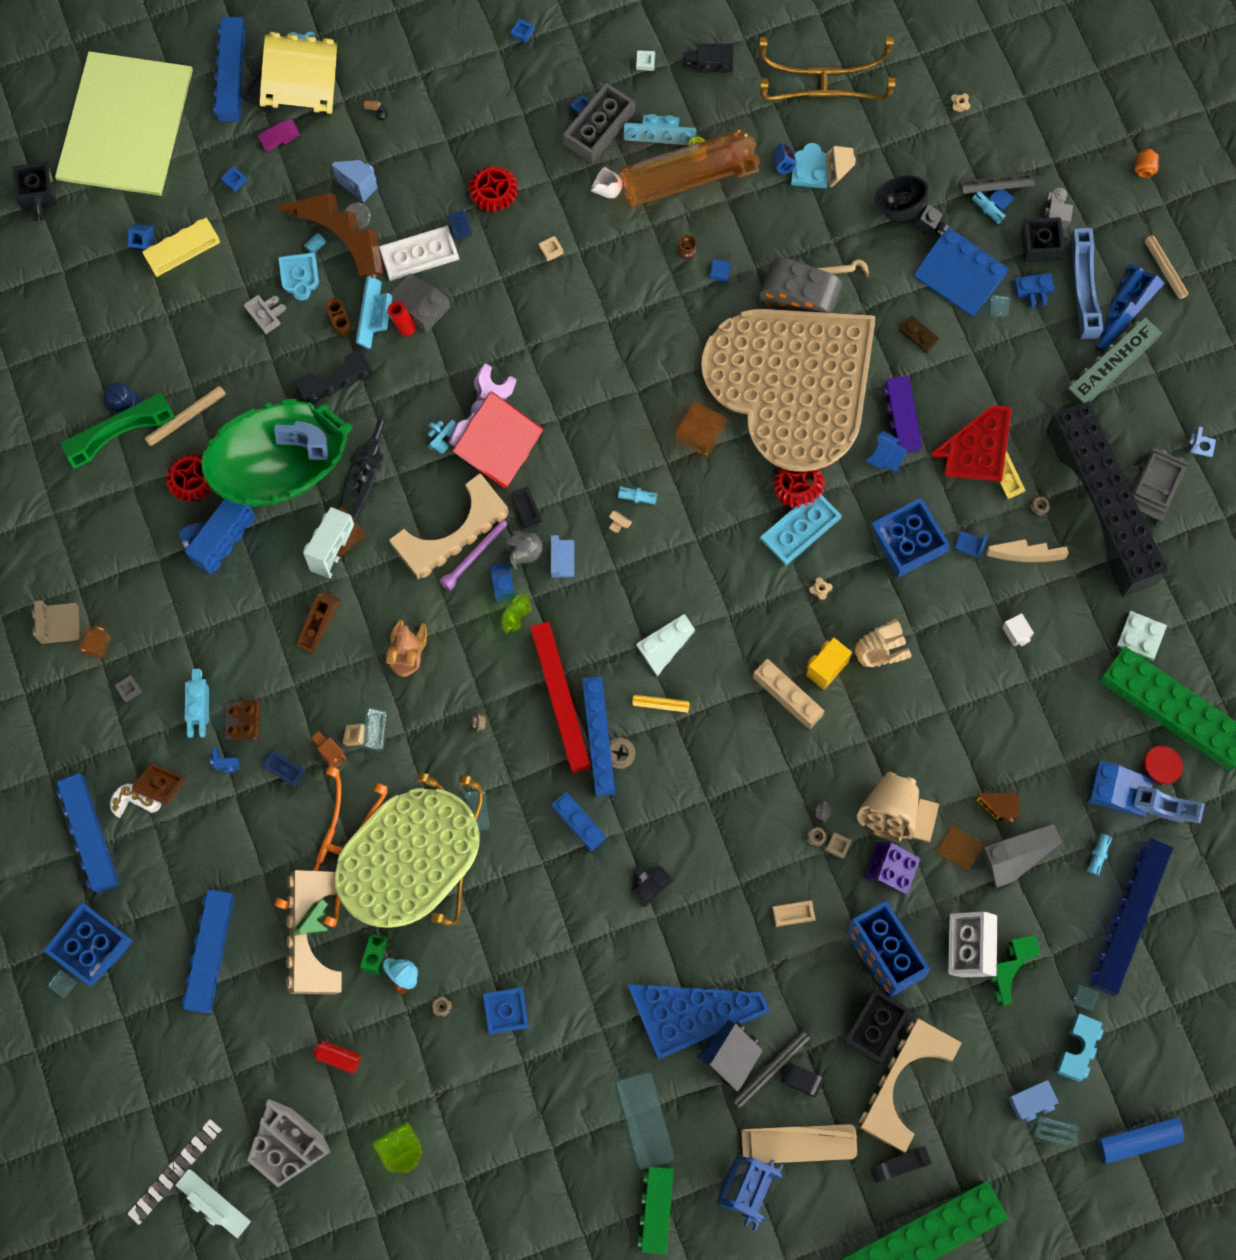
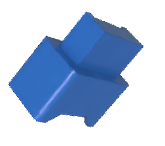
M882 431L877 438L879 444L875 452L867 457L866 462L881 470L887 467L897 472L908 450L898 445L899 439Z

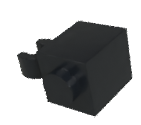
M929 204L915 217L911 224L925 235L934 230L938 235L942 236L943 232L949 227L947 224L939 222L943 214Z

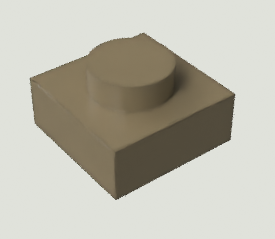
M834 833L826 852L844 860L852 840Z

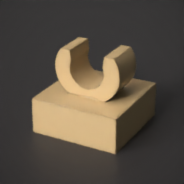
M613 511L609 516L614 520L609 528L617 533L622 526L629 528L632 521L617 511Z

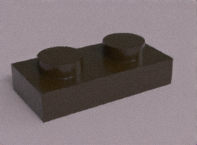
M912 315L899 327V331L925 353L939 341V338Z

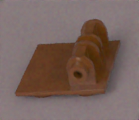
M259 699L226 703L224 741L250 738L252 741L258 740L260 734L259 727L257 726H260L258 720H261V717H259L261 709Z

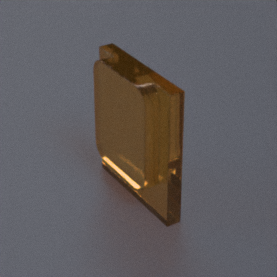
M952 826L937 853L968 871L981 850L983 843Z

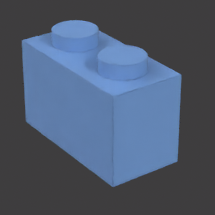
M1048 1080L1008 1097L1018 1120L1024 1119L1025 1122L1037 1118L1036 1113L1040 1111L1046 1114L1055 1110L1054 1105L1059 1103Z

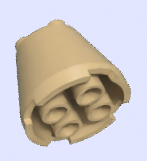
M887 772L861 805L857 814V820L860 825H866L874 830V835L895 842H901L904 838L911 840L917 825L919 789L915 785L916 781L911 777L903 778L892 772Z

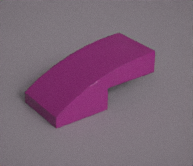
M290 119L265 130L258 137L264 149L269 152L282 142L284 144L289 143L298 137L300 133L294 121Z

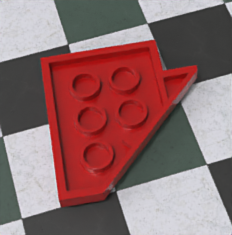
M991 406L932 452V457L947 458L946 477L1003 481L1012 407Z

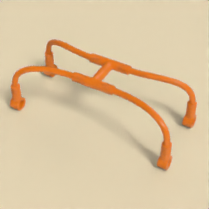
M328 766L326 774L336 780L335 810L331 826L326 832L313 871L319 870L327 851L340 855L343 850L342 847L331 844L341 803L339 769ZM376 783L374 791L381 795L360 828L375 813L387 794L386 786ZM336 894L333 918L325 916L323 924L331 927L336 926L340 907L338 894ZM277 898L274 906L287 909L288 902Z

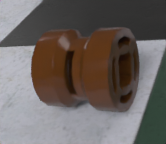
M687 234L679 239L678 253L682 258L690 259L696 254L697 243L695 237Z

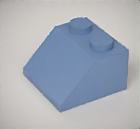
M361 160L340 161L332 164L336 181L363 203L378 188L374 169L370 164H364Z

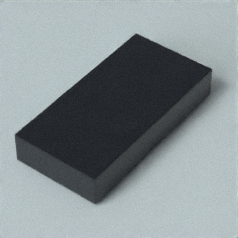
M528 487L511 493L524 528L542 522Z

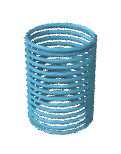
M316 233L304 244V247L311 253H316L326 242H324L325 240L321 235Z

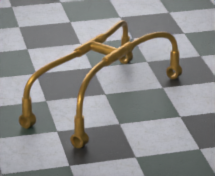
M894 36L885 37L884 54L879 59L863 66L840 69L839 67L798 69L776 64L765 56L767 37H760L759 53L765 63L787 72L820 75L821 90L766 96L768 78H761L760 95L767 101L799 96L840 97L841 95L875 100L887 99L895 88V77L887 78L885 95H872L851 91L828 90L827 75L856 72L878 65L891 52Z
M418 773L417 782L444 790L437 780L429 777V774ZM460 775L459 784L478 790L479 797L474 812V817L477 821L483 803V789L478 782L472 780V777ZM463 877L457 885L454 920L452 921L444 917L445 915L433 913L431 922L445 926H454L458 923L461 915Z

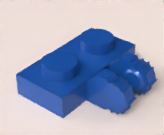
M1051 273L1014 279L1017 298L1028 296L1030 307H1036L1035 295H1039L1042 306L1047 305L1046 294L1053 293L1055 290Z

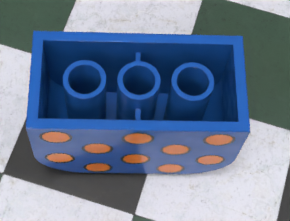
M887 901L852 919L848 928L850 939L878 986L886 995L893 997L926 978L930 971L929 966Z

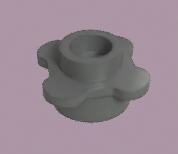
M823 801V803H818L816 818L826 823L827 818H830L831 807L826 801Z

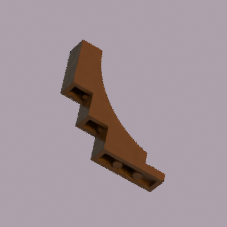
M326 193L279 205L280 212L286 213L288 216L298 215V218L316 221L335 232L352 253L359 276L367 277L370 275V278H378L377 275L383 274L376 231L371 229L359 231L356 213L350 211L338 212L336 195Z

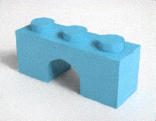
M1082 1014L1075 1016L1069 1035L1076 1037L1080 1041L1081 1051L1078 1055L1068 1052L1062 1053L1056 1073L1078 1082L1083 1081V1078H1087L1090 1067H1088L1089 1061L1094 1059L1097 1048L1094 1047L1095 1043L1101 1039L1103 1034L1101 1022Z

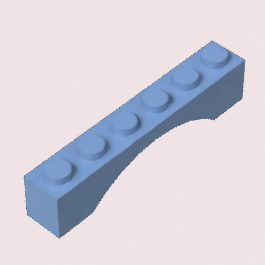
M1074 229L1070 237L1080 339H1099L1103 331V322L1094 281L1093 229Z

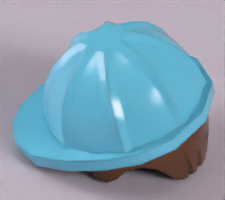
M390 958L383 962V969L388 975L387 980L395 984L396 993L402 995L415 987L418 969L414 963L407 959L395 960Z

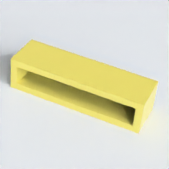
M206 217L203 220L196 221L188 228L181 229L177 234L164 238L162 242L149 246L142 253L157 277L217 245L220 241Z

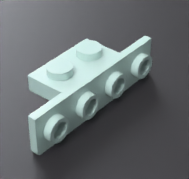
M187 1170L176 1184L188 1196L189 1206L197 1212L201 1210L206 1215L204 1218L213 1226L215 1224L222 1225L238 1238L251 1221L192 1170Z

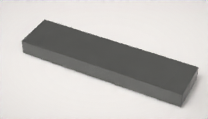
M1030 173L959 182V189L962 193L1035 186V180Z

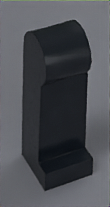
M923 1146L870 1168L875 1182L878 1183L931 1165L932 1162L926 1147Z

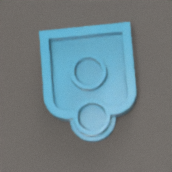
M809 143L803 150L795 153L797 163L796 167L792 170L791 185L827 188L826 153L821 152L819 145Z
M308 253L279 257L281 282L284 290L288 293H293L297 300L304 301L308 299L311 291L315 290L319 285L316 254Z

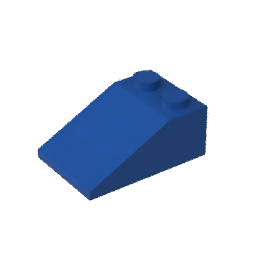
M1099 761L1094 768L1087 803L1145 818L1147 812L1136 807L1134 802L1138 786L1152 788L1153 781L1122 766Z

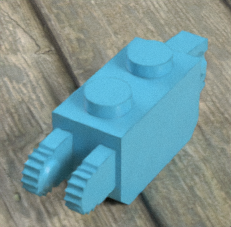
M192 669V680L185 682V721L187 722L188 738L194 735V724H199L200 737H205L206 724L209 722V686L206 684V679H202L201 669Z

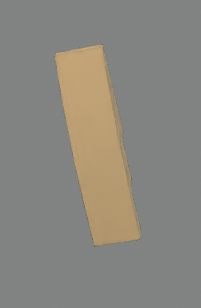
M1026 539L989 546L986 551L987 556L1019 562L1064 560L1069 554L1067 546L1048 550L1047 543L1028 546Z

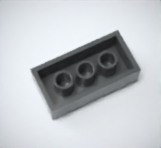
M605 83L563 134L564 146L593 164L623 128L624 124L635 113V101L608 83Z

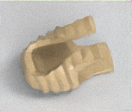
M897 619L888 622L886 625L876 627L868 635L865 634L863 638H859L855 646V653L863 666L880 667L887 663L892 664L893 662L911 658L912 655L908 648L891 655L889 654V649L906 644L905 638L902 635V628Z

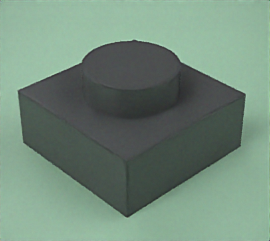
M132 675L114 685L125 702L142 693Z

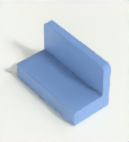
M551 535L552 577H574V540H559V535Z

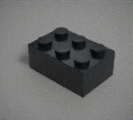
M875 988L843 1043L879 1064L911 1009Z

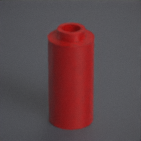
M400 301L392 302L387 308V313L402 336L412 335L416 330V324L405 305Z
M322 1041L321 1044L318 1043L314 1050L317 1061L352 1074L356 1072L361 1060L360 1054L326 1041Z

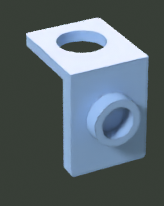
M1199 426L1196 432L1190 436V453L1212 457L1216 440L1201 436L1203 427ZM1201 442H1207L1210 445V449L1203 451L1199 445Z

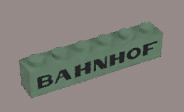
M1146 317L1141 322L1139 320L1136 321L1128 334L1126 332L1123 333L1116 345H1110L1103 357L1098 356L1090 369L1085 368L1077 381L1074 379L1068 384L1065 396L1076 406L1088 401L1091 402L1155 343L1162 332Z

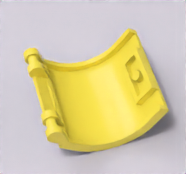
M269 32V35L266 34L260 106L271 105L273 108H278V104L314 107V112L324 111L326 114H332L337 43H334L333 39L323 38V41H317L315 37L310 36L300 39L298 35L287 34V37L280 36V33ZM266 94H273V98H266ZM320 100H327V104H320Z

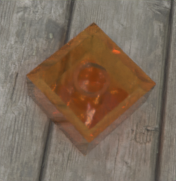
M694 401L676 431V440L708 457L727 427V418Z

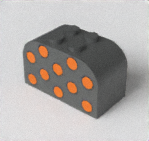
M776 258L772 262L761 290L759 305L774 310L834 313L841 295L842 282L838 277L829 272L791 259Z

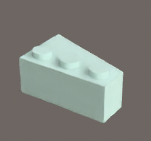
M332 507L328 513L324 514L322 523L319 528L315 529L313 538L310 543L306 544L303 551L311 572L328 579L331 578L332 573H330V569L333 563L338 562L340 558L336 556L341 545L345 546L354 526L351 515Z

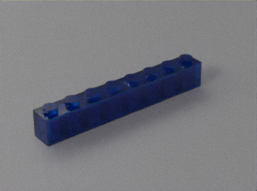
M1152 838L1142 843L1139 851L1142 855L1140 860H1136L1132 871H1135L1133 878H1129L1126 884L1128 892L1126 897L1123 896L1120 900L1119 907L1121 910L1119 915L1116 914L1112 921L1114 928L1112 933L1109 932L1106 937L1105 944H1107L1105 952L1102 951L1099 955L1098 962L1100 965L1098 970L1095 969L1091 976V981H1093L1091 987L1112 996L1119 994L1174 847Z

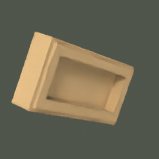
M923 799L919 800L914 839L930 843L938 812V803Z
M812 900L772 907L776 927L815 921Z

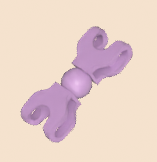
M485 363L474 380L477 398L471 407V415L467 420L461 421L453 428L448 441L449 444L455 446L458 443L470 420L477 413L490 391H493L505 400L512 394L516 378L509 376L502 385H496L490 378L492 367Z

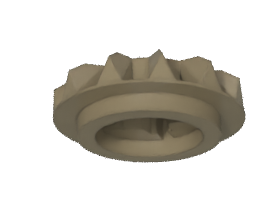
M616 738L611 740L609 743L612 767L625 769L635 759V748L627 739ZM621 746H623L622 750L626 755L621 756V759L617 761V755L613 752H618Z

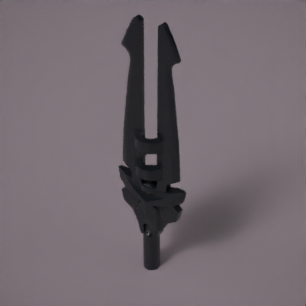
M382 420L377 421L372 437L363 446L357 447L355 451L357 455L352 456L350 462H356L357 464L350 467L340 507L343 506L346 510L353 488L361 489L351 514L354 520H356L377 476L373 472L374 468L379 471L382 469V465L379 463L383 461V454L380 452L379 438L385 424Z

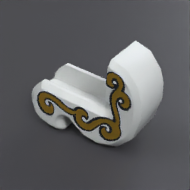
M133 784L120 786L113 793L110 800L111 811L118 818L123 814L129 801L151 813L158 811L161 807L160 802L132 791Z

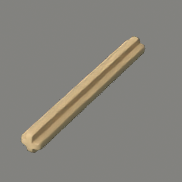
M218 386L179 413L174 419L166 422L146 436L145 440L150 446H153L225 396L224 390Z

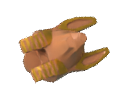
M399 620L390 635V646L386 652V663L390 665L398 676L406 677L419 668L421 653L427 641L426 624H421L417 636L404 625L403 620Z

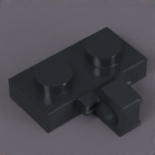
M638 865L633 870V873L639 878L636 881L639 886L632 892V895L646 908L674 879L661 866L652 873L650 870L645 872Z

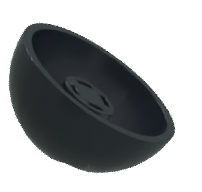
M905 175L893 178L885 182L877 190L875 204L881 214L890 220L898 222L911 220L918 216L927 204L929 196L928 185L922 178L917 176Z

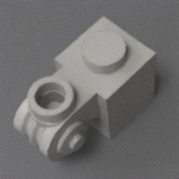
M1057 188L1053 192H1048L1046 202L1050 204L1049 208L1045 209L1044 218L1061 217L1062 229L1067 230L1071 222L1073 205L1064 204L1067 192L1063 188Z

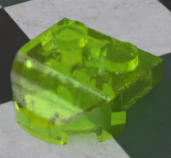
M527 594L515 597L512 603L505 609L502 616V630L506 634L510 629L516 631L521 628L520 619L533 610L531 599Z
M409 1122L402 1124L372 1142L383 1165L390 1172L405 1174L414 1170L419 1164L422 1148Z

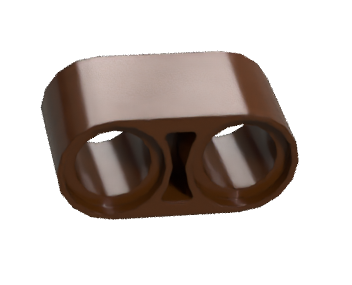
M330 299L326 303V309L334 330L339 336H347L351 332V325L343 304L339 299ZM334 308H339L338 311H332ZM341 323H345V324H346V325L343 326V327H338V325L341 324Z

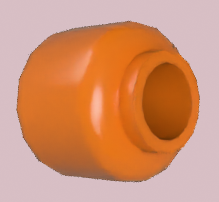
M1144 149L1139 152L1135 157V172L1144 178H1149L1157 173L1159 155L1152 149Z

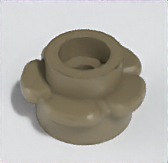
M1039 497L1032 501L1031 510L1037 515L1041 516L1049 511L1050 506L1045 498Z
M477 713L476 716L472 717V728H475L476 732L484 730L486 723L485 715Z
M819 827L810 829L807 834L808 842L817 847L822 846L827 839L826 833Z
M439 997L437 1000H434L432 1003L433 1013L436 1016H447L452 1008L451 1002L446 997Z

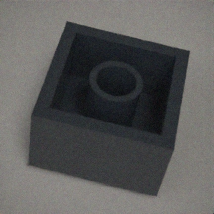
M1061 217L1024 219L1021 227L1024 262L1061 260L1065 251Z

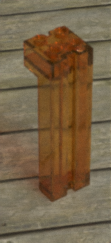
M741 129L620 168L619 171L624 183L628 204L634 207L733 174L741 178L759 172L760 160L758 155L754 154V148H756L755 139Z

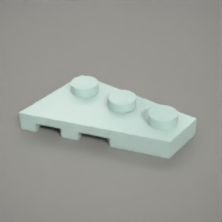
M683 614L637 643L636 646L658 677L663 668L672 660V657L695 632V629L686 615Z

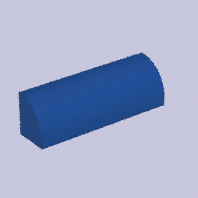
M1180 1117L1098 1139L1097 1142L1104 1164L1183 1143L1184 1131Z

